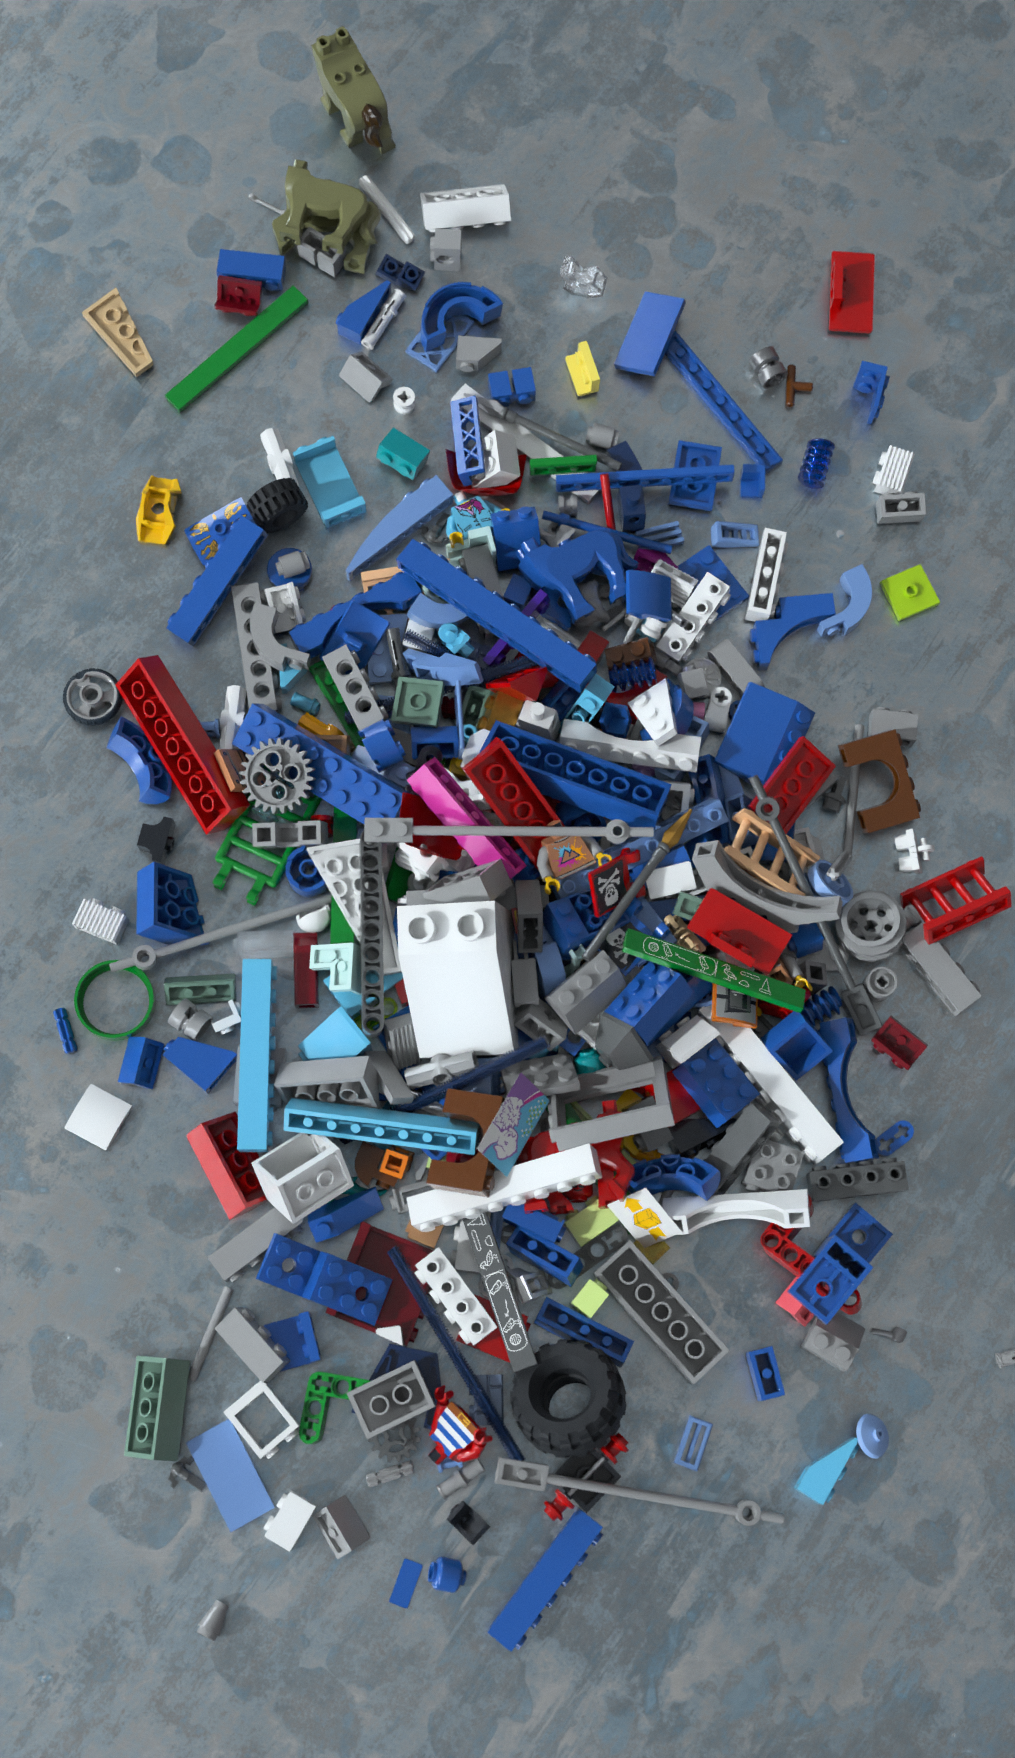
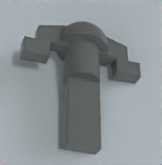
M443 512L431 531H428L429 528L422 525L420 528L422 531L421 535L430 543L448 541L447 534L443 533L442 536H439V534L447 524V519L450 515Z
M184 1456L172 1465L168 1480L172 1482L170 1486L174 1489L178 1484V1481L175 1480L178 1475L202 1492L207 1484L183 1467L186 1463L190 1466L194 1461V1458L191 1456L189 1459Z

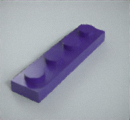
M540 589L521 613L527 617L532 616L534 618H537L539 614H544L550 605L548 595ZM499 639L483 658V661L490 668L492 665L493 667L494 665L497 667V664L500 666V663L505 662L507 653L515 648Z

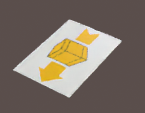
M647 1188L626 1196L624 1202L617 1200L607 1205L643 1249L682 1232Z

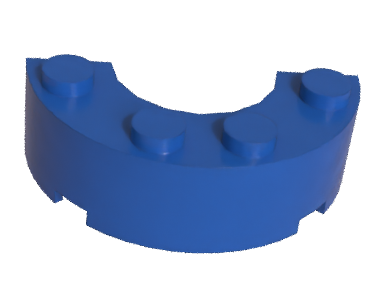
M456 282L441 287L427 300L422 314L420 338L425 352L445 343V323L453 316L469 315L484 325L501 316L503 302L488 288L471 285V282Z

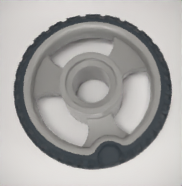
M98 668L85 669L73 675L63 691V703L67 713L76 722L87 726L101 725L110 721L120 710L123 700L115 685L118 682L117 679L109 672ZM91 677L102 678L112 688L108 691H102L98 684L90 683ZM78 686L81 688L79 695L83 704L79 708L74 709L71 697L74 688ZM91 694H98L95 700H88ZM106 702L112 704L104 714L90 717V711L101 710Z

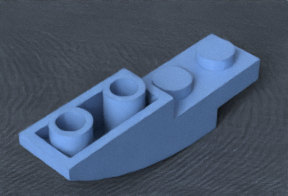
M410 648L403 652L409 672L415 673L417 679L443 681L445 686H455L456 680L461 681V686L479 684L484 681L481 668L476 661L449 653H444L441 657H437Z

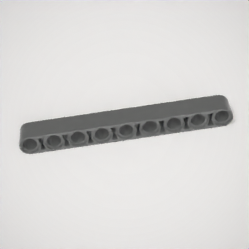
M363 830L359 842L361 1028L366 1037L377 1038L382 1033L384 1027L382 843H375L373 845L365 843ZM367 859H373L377 865L370 868L364 862ZM367 882H374L377 885V889L368 890L365 884ZM367 905H374L378 911L371 914L365 910V907ZM372 927L378 931V934L370 937L365 933V930ZM375 951L378 954V958L369 960L365 955L366 952ZM368 974H375L379 980L372 984L366 980V976ZM369 997H375L379 1001V1005L370 1007L367 1005L366 1000ZM371 1020L376 1021L379 1024V1029L371 1031L367 1028L366 1023Z

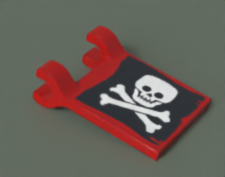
M624 848L618 857L588 873L595 917L599 918L616 908L634 883H630L628 864L638 862L641 859L639 850L631 852L630 848ZM645 885L642 886L635 896L636 898L646 894Z

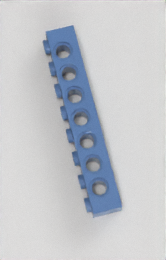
M710 798L689 808L692 809V813L679 843L672 848L728 822L729 820L721 801ZM689 809L658 823L653 837H629L625 842L615 844L603 850V854H608L614 859L621 854V850L624 848H630L631 852L639 850L641 859L638 862L628 864V870L650 860L653 852L658 847V843L662 841L664 832ZM598 858L595 859L596 863L558 880L560 883L558 892L554 885H550L555 899L559 900L590 889L588 873L599 867ZM603 860V861L601 862V864L603 865V864H605V863H607V862H609V861H608V860Z

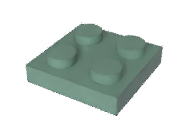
M398 677L391 718L392 723L438 728L445 683L443 681Z

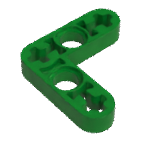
M325 1372L313 1373L308 1380L299 1427L300 1439L306 1444H317L322 1440L330 1397L349 1400L347 1393L340 1394L338 1391L340 1381L346 1380L348 1382L349 1389L347 1392L355 1389V1387H360L370 1382V1380ZM322 1376V1381L332 1383L331 1387L321 1386L319 1390L316 1380H320ZM314 1401L321 1403V1412L317 1415H313L310 1411V1406ZM308 1418L319 1419V1423L309 1422ZM312 1428L313 1431H316V1435L310 1438L306 1431Z

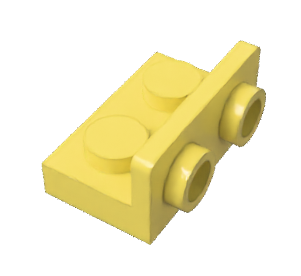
M587 341L578 343V352L566 356L565 361L577 395L583 396L599 391L600 377Z

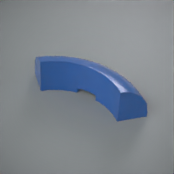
M121 716L112 731L106 748L117 753L132 768L139 784V802L146 804L164 803L171 796V776L143 730L138 725Z
M679 1154L661 1155V1158L650 1161L644 1159L633 1164L635 1175L628 1190L633 1194L647 1188L651 1195L669 1190H682L694 1193L708 1201L719 1186L721 1180L720 1171L698 1158H684Z

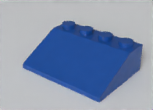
M748 682L714 762L750 785L752 784L749 778L758 775L762 785H764L798 738L806 736L815 712L796 700L753 682Z

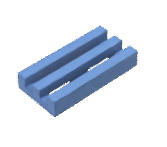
M678 521L635 532V536L646 537V539L653 541L676 536V539L661 543L671 546L684 544V538L681 535L682 532L679 529ZM639 546V549H648V548Z
M689 1415L674 1463L698 1472L713 1427L712 1423ZM695 1422L697 1425L685 1461H682L681 1457L692 1424ZM703 1425L706 1429L693 1465L690 1464V1460Z

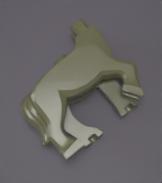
M295 159L293 166L288 165L286 173V211L272 222V229L278 243L280 255L284 256L295 245L301 246L303 228L310 226L319 232H333L326 235L322 240V250L324 251L334 248L338 249V254H343L346 244L350 242L354 249L346 255L344 268L347 271L365 274L370 245L378 243L375 239L374 230L381 219L379 208L373 202L367 201L366 195L360 189L334 182L330 179L316 178L307 170L308 162Z

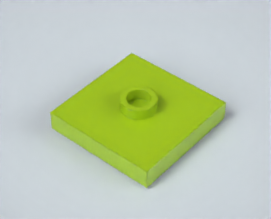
M921 564L881 580L879 583L899 622L940 604Z

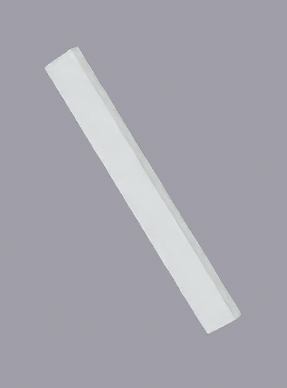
M464 384L451 401L466 398L463 395L464 393L479 397L483 396L467 384ZM472 404L462 406L466 414L472 409ZM478 406L480 424L491 432L497 430L515 435L517 452L521 455L527 454L526 458L529 461L530 459L563 457L525 427L509 422L506 419L503 420L498 416H490ZM584 472V473H569V474H585V472ZM553 474V475H549V476H551L553 479L556 480V475H568V474ZM601 490L571 492L589 505Z

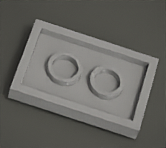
M569 1053L519 1061L500 1071L507 1095L520 1072L545 1096L580 1090V1082Z

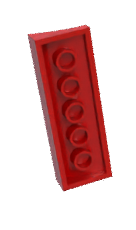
M495 737L484 750L462 768L504 826L548 827L547 825L550 822L560 820L507 746L498 737ZM513 836L538 870L537 860L539 850L542 847L541 842L550 836Z

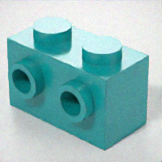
M393 427L379 444L376 458L399 471L401 475L414 480L427 463L430 450Z

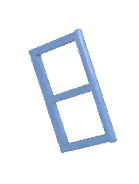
M456 680L454 703L459 740L458 760H460L465 750L461 681Z

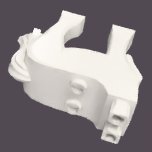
M447 770L493 826H504L495 813L483 811L491 809V807L471 780L460 781L453 773ZM396 843L399 849L395 853V862L398 866L414 872L415 880L418 881L430 878L436 882L439 878L437 873L440 870L460 872L473 868L475 865L472 857L466 850H462V856L456 861L424 852L405 843ZM421 844V847L428 849L425 844Z

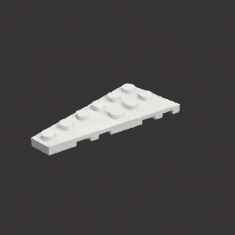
M360 839L307 847L308 854L360 943ZM367 859L364 862L370 868L377 865L373 859ZM382 870L383 972L385 976L402 973ZM367 882L365 884L368 890L377 889V885L374 882ZM367 905L365 907V910L371 914L378 911L374 905ZM370 927L365 930V933L370 937H374L378 934V931ZM375 951L366 952L369 960L378 958V954Z

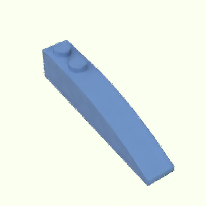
M437 475L431 479L427 478L416 491L408 492L403 497V500L373 529L346 569L349 581L353 580L361 572L365 571L419 530L422 525L424 526L453 504V493Z

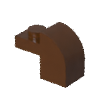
M363 1141L355 1157V1171L359 1180L368 1188H370L374 1179L377 1181L375 1185L387 1191L390 1187L395 1189L399 1179L379 1171L385 1151Z

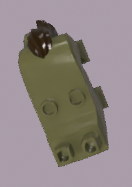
M342 26L336 29L335 34L328 37L324 35L318 37L316 43L312 44L311 47L323 90V96L320 98V101L329 115L341 111L345 128L340 130V135L348 148L362 143L363 136L369 145L379 148L381 154L396 148L392 139V131L388 120V107L384 94L347 29Z

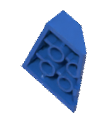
M153 862L137 872L136 935L170 945L204 934L202 925L205 922L203 915H199L196 903L199 900L191 874L157 862Z

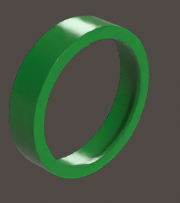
M120 960L104 961L90 968L78 982L74 995L75 1011L81 1023L92 1034L111 1041L125 1040L140 1033L152 1019L156 1006V994L151 981L141 969L132 966L122 970L129 971L138 976L145 984L149 994V1006L143 1020L130 1031L119 1034L103 1032L90 1023L84 1010L86 990L96 977L111 971L110 963Z

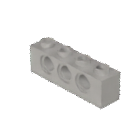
M344 645L322 657L359 731L381 719L386 721L385 719L389 718L384 706L379 707L376 702L380 698L374 687H368L366 682L370 681L364 668L359 669L357 664L360 663V660L355 650L350 652L347 645ZM352 670L349 675H344L346 671ZM357 688H362L359 693L353 694ZM371 706L368 712H362L364 708Z

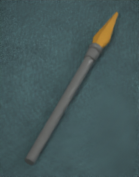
M689 809L664 832L662 841L658 843V847L653 852L651 859L583 953L582 957L585 960L590 961L659 862L665 858L673 846L679 843L692 809Z

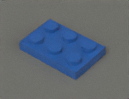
M679 440L674 468L718 466L720 464L722 447ZM716 483L671 485L668 504L712 511Z
M710 545L677 566L678 570L698 580L693 592L707 572L730 586L729 594L731 597L725 606H719L716 611L718 616L715 621L749 598L747 592Z

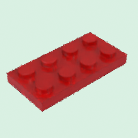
M804 736L798 738L763 785L767 796L776 798L780 804V812L777 817L785 834H787L836 767L833 762ZM757 795L748 806L755 813L756 805L759 801ZM771 804L764 805L766 811L770 812L773 810Z

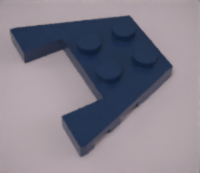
M389 1344L369 1380L372 1381L416 1359L437 1405L434 1392L438 1387H441L438 1353ZM436 1406L427 1410L424 1428L432 1430L431 1426Z

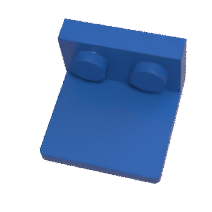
M862 361L853 388L863 393H874L867 424L871 425L873 419L878 418L880 409H882L885 399L884 392L888 386L890 376L886 375L887 366Z
M309 1311L300 1313L298 1316L264 1325L271 1333L270 1338L273 1342L280 1344L287 1351L286 1356L290 1362L280 1372L322 1360Z

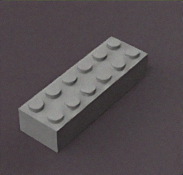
M631 1240L627 1241L593 1273L691 1384H695L730 1351Z

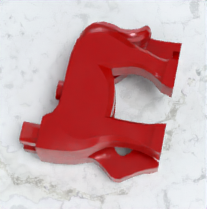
M616 1100L602 1101L603 1114H598L597 1118L622 1113L621 1111L618 1112ZM548 1130L538 1133L535 1137H529L516 1162L518 1165L562 1151L558 1150L556 1142L552 1143ZM624 1137L591 1144L597 1151L602 1178L597 1179L599 1209H608L607 1205L617 1200L624 1202L629 1185L635 1175L633 1165L622 1155ZM561 1192L549 1193L547 1198L552 1215L574 1213L571 1202ZM534 1197L526 1200L524 1204L525 1214L533 1213L536 1210H542V1212L549 1211L547 1203L543 1198L536 1199Z

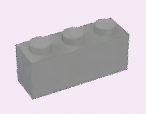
M235 1307L214 1329L262 1383L270 1382L290 1362L286 1356L287 1351L280 1344L273 1342L270 1338L271 1333L264 1326L257 1324L254 1320L255 1315L248 1308Z

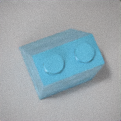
M339 1007L298 1045L301 1051L298 1055L302 1061L363 1056L365 1051H373L371 1042L342 1007Z

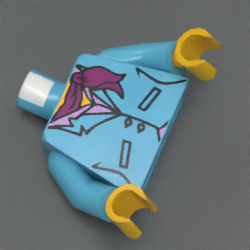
M458 492L453 496L456 506L451 508V515L447 519L446 534L450 540L451 548H455V543L464 545L463 540L468 539L469 530L490 526L492 533L490 514L501 510L510 511V509H501L487 500H482L480 496L468 499L465 492Z

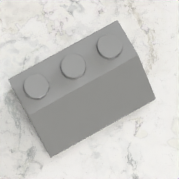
M604 950L596 952L590 961L582 964L544 999L576 1035L608 1007L626 988L627 984L616 964Z

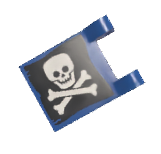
M636 897L625 910L630 922L610 933L598 949V951L604 950L624 976H627L642 960V958L622 952L625 933L628 928L664 940L671 933L670 928L664 922H661L652 932L635 916L644 908L642 902Z

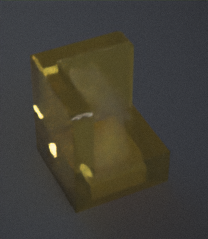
M637 1240L633 1243L652 1265L670 1249L665 1241H660L646 1248Z

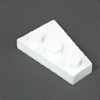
M666 678L628 702L629 707L657 746L677 734L675 716L671 705L672 698L669 693L670 686Z

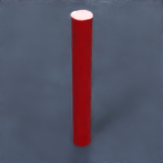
M609 473L600 474L606 526L616 530Z

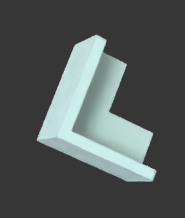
M490 526L469 530L468 539L463 540L464 545L455 543V548H451L450 543L446 544L447 558H450V561L458 565L459 559L462 558V550L488 544L494 567H496V548Z
M355 943L311 945L310 969L330 970L329 990L332 992L351 991L361 995L360 946Z

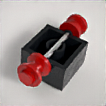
M618 1432L614 1436L611 1435L610 1441L600 1448L603 1453L599 1454L593 1449L588 1451L589 1454L579 1458L576 1455L569 1456L552 1474L614 1485L621 1478V1475L608 1463V1458L616 1464L618 1462L616 1456L621 1451L625 1453L629 1451L626 1447L629 1442ZM561 1486L565 1490V1496L556 1489V1498L552 1502L546 1500L544 1504L547 1507L543 1511L553 1521L557 1518L562 1521L564 1519L562 1512L566 1508L573 1509L575 1507L568 1499H573L587 1513L605 1493Z

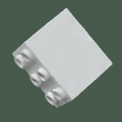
M299 1133L252 1162L266 1199L292 1224L354 1186L340 1148L326 1136Z

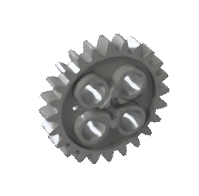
M269 738L268 745L264 741H260L261 749L253 746L254 754L245 755L249 762L241 763L246 767V771L239 772V774L245 776V779L240 781V784H247V788L243 790V793H251L248 801L257 800L254 807L259 808L263 805V812H268L271 808L272 814H277L279 808L281 813H287V806L291 811L296 810L294 803L303 805L301 798L310 797L306 790L314 789V787L309 785V781L316 780V778L310 776V773L315 771V768L308 767V764L313 760L304 758L307 751L299 752L301 745L296 744L292 747V740H287L284 744L283 738H278L275 744L274 739ZM276 753L279 756V762L276 766H273L270 758ZM264 763L271 771L280 772L279 776L292 783L294 788H290L282 780H275L276 776L263 769L261 764ZM292 767H296L298 770V775L295 779H291L289 776V770ZM260 773H264L266 776V782L263 785H260L257 781ZM279 786H282L285 790V795L281 799L276 795V790Z

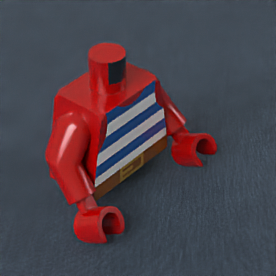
M445 1385L438 1387L434 1392L437 1405L431 1426L432 1430L429 1433V1436L437 1446L428 1456L437 1465H440L447 1456L458 1463L478 1459L486 1443L493 1440L492 1436H488L485 1433L487 1428H481L460 1405L452 1401L449 1403V1399L454 1396L452 1390L445 1393Z

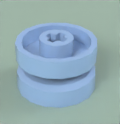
M826 860L817 861L808 869V873H804L814 897L840 896L843 907L853 898L851 884L843 873L836 881H831V877H827L826 873L832 863Z

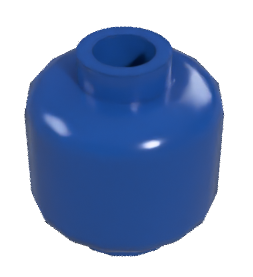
M439 1557L430 1564L428 1581L431 1582L435 1590L454 1593L459 1589L460 1585L463 1586L465 1584L466 1570H463L462 1563L458 1559Z

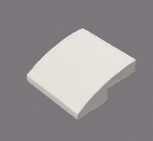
M90 1084L70 1116L65 1129L107 1151L119 1133L120 1126L131 1112L132 1105Z

